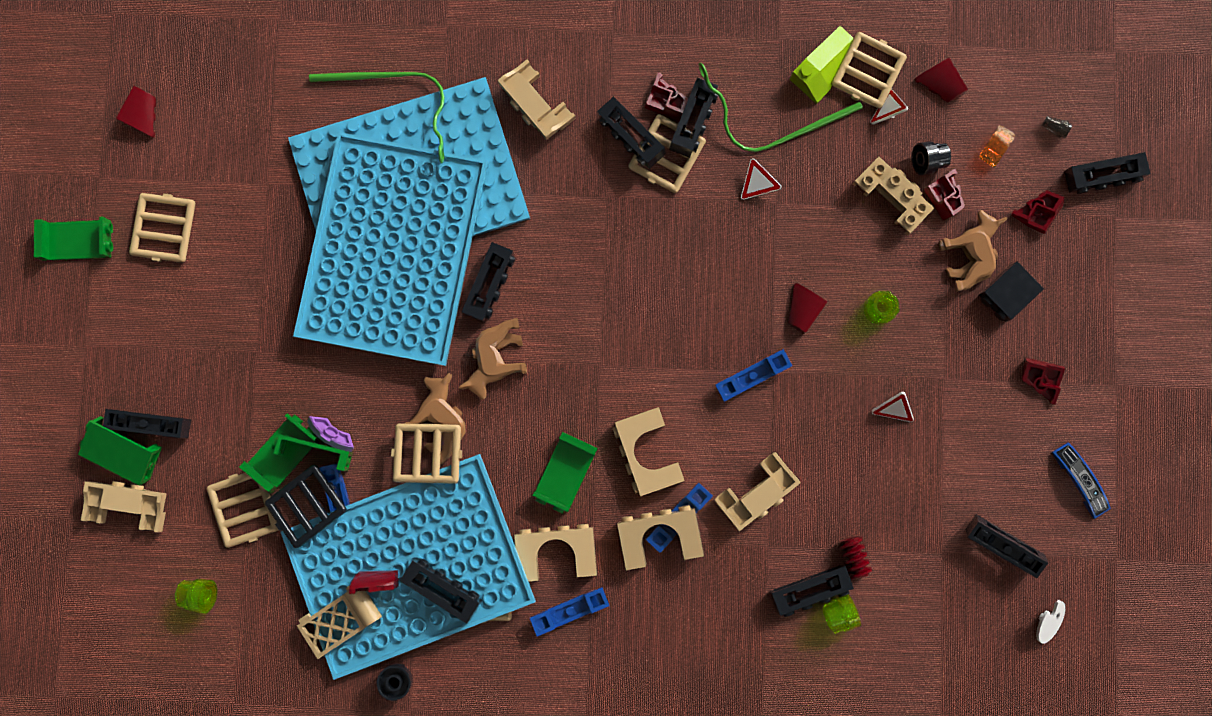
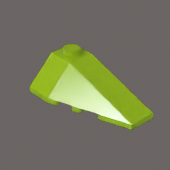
M839 26L793 71L790 80L817 104L830 91L832 81L854 38Z

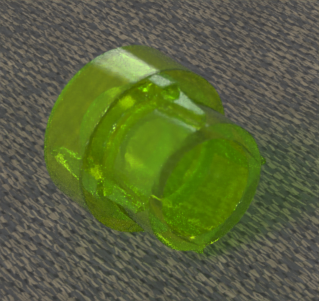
M877 291L870 295L864 303L865 316L875 324L890 322L900 310L898 299L891 291ZM878 303L884 304V312H880L878 310Z
M208 579L183 580L178 584L175 592L176 606L184 607V609L196 613H208L213 608L217 599V585L213 580Z
M849 594L833 599L831 603L823 605L826 622L834 634L841 631L847 632L861 626L860 616Z

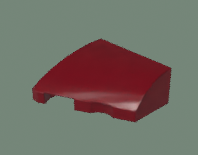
M950 57L915 78L917 83L921 82L930 88L929 91L938 94L947 103L960 97L968 90Z
M658 72L645 108L679 122L688 98L679 93L673 84L669 85L662 79L663 75Z
M133 86L116 119L154 138L153 122L156 121V114L154 113L156 98L144 90Z
M956 169L951 170L924 188L943 221L965 208L961 198L960 185L956 186L954 177L957 174Z
M1046 190L1039 194L1036 199L1026 202V205L1021 209L1013 210L1012 216L1028 227L1046 234L1064 205V197Z
M796 282L793 285L794 290L788 324L802 334H805L828 301Z
M1025 358L1022 380L1031 385L1040 395L1042 394L1051 404L1056 405L1065 367Z
M398 570L359 571L350 584L349 594H355L357 591L376 592L394 590L399 586Z

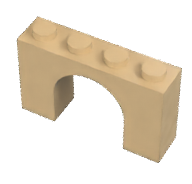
M659 407L615 422L616 427L612 429L616 439L620 437L622 445L619 446L622 457H627L628 463L625 466L628 474H632L635 482H632L635 494L639 493L640 496L685 481L678 462L656 470H650L642 467L635 458L634 445L636 440L646 432L665 426Z
M690 505L678 507L679 510L671 512V509L660 510V514L652 515V512L640 514L641 517L633 519V516L622 517V521H619L617 525L626 570L646 567L643 535L647 529L657 524L668 525L678 533L684 560L703 557L704 552L695 508H690Z
M579 524L574 529H569V525L558 526V530L551 531L550 527L538 528L539 532H531V529H522L514 535L515 547L528 581L539 580V549L545 542L554 539L565 541L572 547L575 553L577 577L597 576L593 527H589V524Z

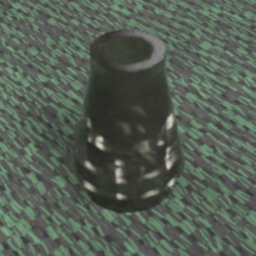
M1047 116L1042 126L1057 137L1066 138L1073 124H1070L1067 120Z

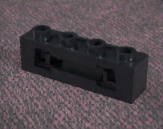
M697 77L669 147L670 151L690 158L692 152L696 153L700 144L697 141L698 136H703L706 125H703L705 119L709 120L713 109H710L711 103L715 104L718 95L709 89L703 79ZM711 83L712 87L717 90L718 85ZM696 102L697 105H703L692 132L685 128Z
M614 96L597 111L599 123L604 128L608 127L611 130V135L617 141L620 139L624 143V148L630 154L633 152L637 156L636 160L640 165H646L650 169L666 155L665 147ZM621 116L624 118L625 124L643 141L641 144L642 150L639 148L638 143L619 125L623 121Z
M1146 152L1072 166L1064 171L1069 193L1077 192V194L1089 192V189L1095 188V191L1107 188V185L1112 184L1114 187L1122 186L1127 181L1138 183L1144 181V177L1151 174ZM1126 164L1121 167L1122 173L1097 177L1092 181H1088L1093 178L1092 173L1117 169Z
M494 242L491 243L463 307L462 313L483 323H485L486 319L489 320L493 313L491 307L494 302L498 301L501 294L499 291L500 286L506 283L508 278L506 272L509 267L512 268L516 259L513 250ZM492 263L494 267L500 269L496 271L486 294L487 300L485 302L484 299L479 297L492 268H490V265Z
M112 409L105 410L103 426L108 429L177 438H189L191 419Z
M977 514L965 529L969 539L1035 578H1038L1048 565L1045 554Z
M416 558L412 560L400 581L466 624L470 622L483 601L479 598L480 595L473 590L468 591L464 589L463 584L458 580H450L446 577L447 574L444 571L431 568L429 566L430 563L425 559ZM429 578L430 581L452 595L460 596V598L455 602L429 584L425 586L423 583H426Z
M839 565L769 592L777 613L780 616L788 617L795 614L794 611L797 609L807 610L819 601L822 604L831 601L833 596L838 595L842 597L850 593L849 590L854 589L846 566ZM827 582L828 586H831V589H821L797 598V601L795 595L792 594V591L797 593Z

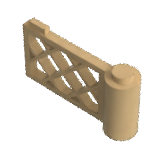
M350 586L345 588L347 592L314 615L311 616L308 613L299 619L300 624L297 627L317 659L382 617L367 591H357L355 594H349ZM342 600L347 606L346 613L337 611L338 603ZM324 612L332 614L330 624L321 622ZM336 615L345 617L343 627L334 625ZM349 618L356 620L359 628L356 630L347 628ZM308 623L316 624L315 634L309 633L305 625ZM320 626L329 627L328 637L319 635ZM333 629L342 631L340 640L332 639ZM318 639L327 641L326 649L322 652L317 647Z

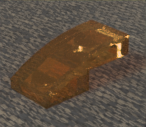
M999 125L983 148L979 158L995 167L1016 135L1002 125Z

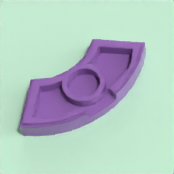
M309 416L307 420L308 425L319 439L336 449L352 452L354 447L349 433L335 428L331 425L328 418Z

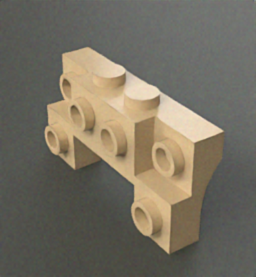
M527 59L517 68L499 78L498 84L511 98V106L516 111H521L523 120L528 125L532 124L547 140L558 130H563L576 118L574 113H571L566 108L564 102L551 110L550 106L531 85L540 75L538 71L531 67Z
M880 157L853 182L854 186L858 185L865 191V196L875 188L894 207L903 213L894 223L896 225L900 224L906 230L905 234L907 236L934 209L921 196L922 192L918 185L913 182L911 183L903 171L897 170L895 167L892 169Z
M773 452L759 463L768 477L740 499L737 498L729 487L714 498V501L738 531L742 530L757 517L759 519L763 518L768 513V508L772 505L776 507L784 501L782 497L801 483L776 452Z
M112 481L110 485L85 482L81 521L105 523L107 511L115 510L141 514L139 530L163 531L166 514L163 510L167 493L146 490L143 485L132 484L131 487H126L124 482Z

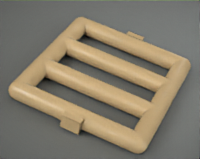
M858 32L832 81V85L852 95L851 98L856 101L860 99L876 108H882L907 56L888 46V42L882 39L878 41L862 32ZM862 41L897 58L898 60L894 68L858 51L857 48ZM855 57L889 74L890 76L886 84L849 66L852 58ZM847 73L882 90L878 100L841 82L844 74Z
M658 114L648 131L662 145L669 148L671 141L657 134L656 131L660 124L676 131L678 124ZM698 136L697 141L700 142L696 153L692 152L690 158L686 157L687 161L683 168L663 157L657 162L679 175L674 184L637 165L639 162L636 160L637 156L635 154L629 163V169L647 178L649 183L653 185L656 183L673 193H677L706 140Z
M141 193L138 199L129 254L152 258L153 261L158 262L162 260L185 262L195 201L176 198L171 194L163 193V196ZM146 201L186 206L185 217L145 212ZM143 220L183 225L182 236L142 231ZM144 238L180 243L179 254L138 249L139 240Z
M397 424L395 426L394 449L391 450V456L394 457L393 481L406 483H458L460 458H462V450H460L461 427L448 424ZM403 431L414 432L412 475L401 474ZM422 432H434L432 475H420ZM441 432H453L451 476L440 475Z
M234 474L228 476L229 479L207 487L208 496L226 548L247 541L250 543L258 540L261 536L278 531L275 525L277 522L266 506L228 520L224 519L222 513L224 508L262 496L265 504V501L270 498V493L258 484L259 489L219 502L216 491L252 479L248 474ZM268 514L270 526L232 539L230 538L227 528Z

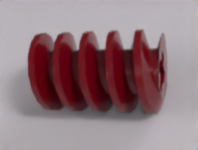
M854 536L839 541L844 542L840 550L847 551L842 557L849 558L844 564L851 565V568L847 570L854 574L850 577L851 580L866 577L872 571V567L867 566L870 560L863 559L868 555L867 552L861 551L865 548V544H858L863 540L861 536Z

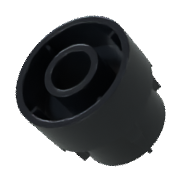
M931 141L915 144L911 155L915 172L919 175L935 173L938 169L947 168L951 164V151L948 145Z
M391 664L387 666L377 678L378 692L387 700L396 701L402 699L412 688V674L405 667V664ZM392 677H396L399 680L400 684L398 687L391 685L390 679Z

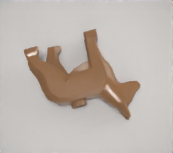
M980 210L977 213V227L965 231L955 239L944 238L938 242L940 251L962 248L970 260L969 263L960 269L946 268L949 278L964 279L962 281H955L956 292L967 290L976 283L991 277L996 268L998 253L996 249L992 248L990 238L995 234L998 227L1007 220V217L996 220L983 210Z
M518 318L506 320L480 333L476 339V348H472L474 360H478L479 368L466 382L459 386L460 389L469 388L471 392L475 393L481 400H484L487 394V384L499 381L512 373L522 372L527 374L525 363L505 364L501 354L498 352V350L510 343L523 346L522 336L508 333L510 329H519Z
M448 373L443 379L424 378V383L430 389V394L423 401L416 416L410 422H405L404 424H423L428 420L434 424L459 425L461 427L460 441L466 433V423L461 417L463 413L458 407L454 406L452 408L447 402L452 374ZM441 432V465L452 456L453 432ZM427 443L425 447L432 453L433 443Z

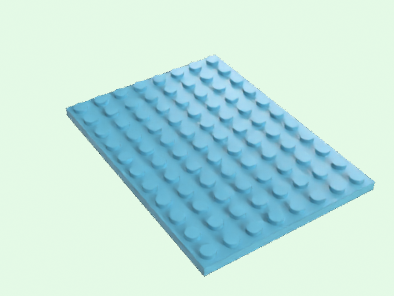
M486 77L443 90L445 97L444 106L437 117L436 125L437 131L443 137L444 152L488 161L473 237L530 219ZM440 91L288 137L315 230H317L338 132L438 151L440 143L439 138L433 131V118L440 106Z
M338 132L293 337L446 366L488 161L444 152V162L441 164L438 151Z
M481 454L459 462V481L456 484L404 483L345 506L347 511L297 549L292 546L284 532L281 531L311 616L347 592L345 588L350 586L353 578L359 571L398 570L399 586L394 590L367 592L382 617L325 654L333 680L536 602ZM451 465L440 469V475L451 476ZM320 517L309 520L313 527L322 521ZM301 524L291 527L297 538L306 533ZM416 558L425 559L430 563L429 566L431 568L444 571L447 574V578L458 580L463 584L464 589L468 591L473 590L480 595L479 598L483 601L470 622L466 624L400 581L412 560ZM429 578L426 583H423L425 586L429 584L455 602L460 598V596H454L430 581ZM342 600L338 603L337 611L346 613L347 606ZM324 612L321 622L330 624L332 614ZM336 615L334 625L343 627L345 617ZM349 618L347 628L356 630L359 628L356 620ZM320 626L319 635L328 637L329 627ZM333 629L332 639L340 640L342 631ZM319 640L324 651L327 641Z

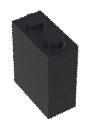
M1016 261L1010 264L992 281L979 296L982 298L981 301L984 305L992 308L999 320L1007 322L1022 311L1044 288Z

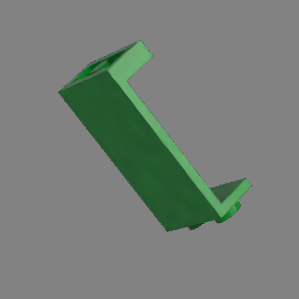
M99 217V220L50 223L42 219L34 220V258L42 261L111 258V252L113 251V243L111 241L113 225L111 220L105 217Z
M287 413L285 415L286 421L248 463L244 461L239 466L240 469L272 494L313 448L287 441L284 455L273 454L272 444L274 438H278L280 434L316 444L320 441L316 438L310 427L306 429L301 425L303 421L295 414L291 417Z
M102 416L87 423L85 427L86 433L79 446L81 448L78 455L139 486L151 479L162 449L161 446L154 444L146 448L102 426L104 420Z
M562 432L537 489L532 495L536 497L535 501L546 505V503L554 505L553 509L562 514L564 511H569L598 449Z
M280 434L278 438H274L272 444L273 454L284 455L287 441L340 453L336 469L341 471H348L353 455L352 452Z

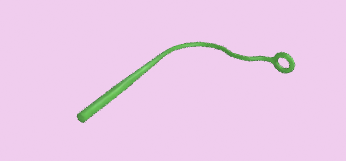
M701 62L699 63L700 73L707 86L722 101L725 131L732 143L742 150L751 152L767 150L863 108L861 102H858L769 145L759 148L745 147L737 142L730 133L727 125L728 109L725 99L718 90L712 87L705 66Z
M418 72L309 74L310 82L420 76L433 81L439 88L441 96L440 106L433 118V131L439 138V161L441 164L444 162L443 137L437 131L436 124L437 117L443 109L445 97L442 86L435 78L426 73Z

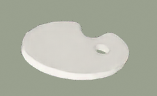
M1056 601L1051 614L1049 611L1040 614V622L1036 634L1038 642L1047 643L1060 628L1065 615V604L1062 601Z

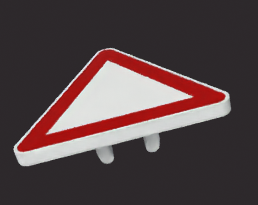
M891 89L882 108L876 110L870 123L874 125L888 118H894L896 115L907 111L908 107Z
M751 159L741 198L747 199L781 189L782 186L755 159Z
M905 392L898 393L872 410L874 415L908 422L914 421Z

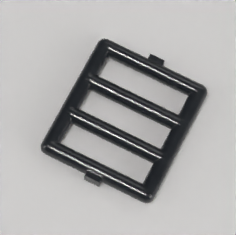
M315 464L311 465L265 501V506L277 522L275 524L279 531L282 530L292 546L296 549L347 511V508L334 491L336 489L334 484L327 481L319 467ZM313 474L337 508L330 515L326 513L305 482ZM297 486H299L322 520L314 527L289 493ZM281 498H284L306 531L300 538L296 537L275 506V503Z

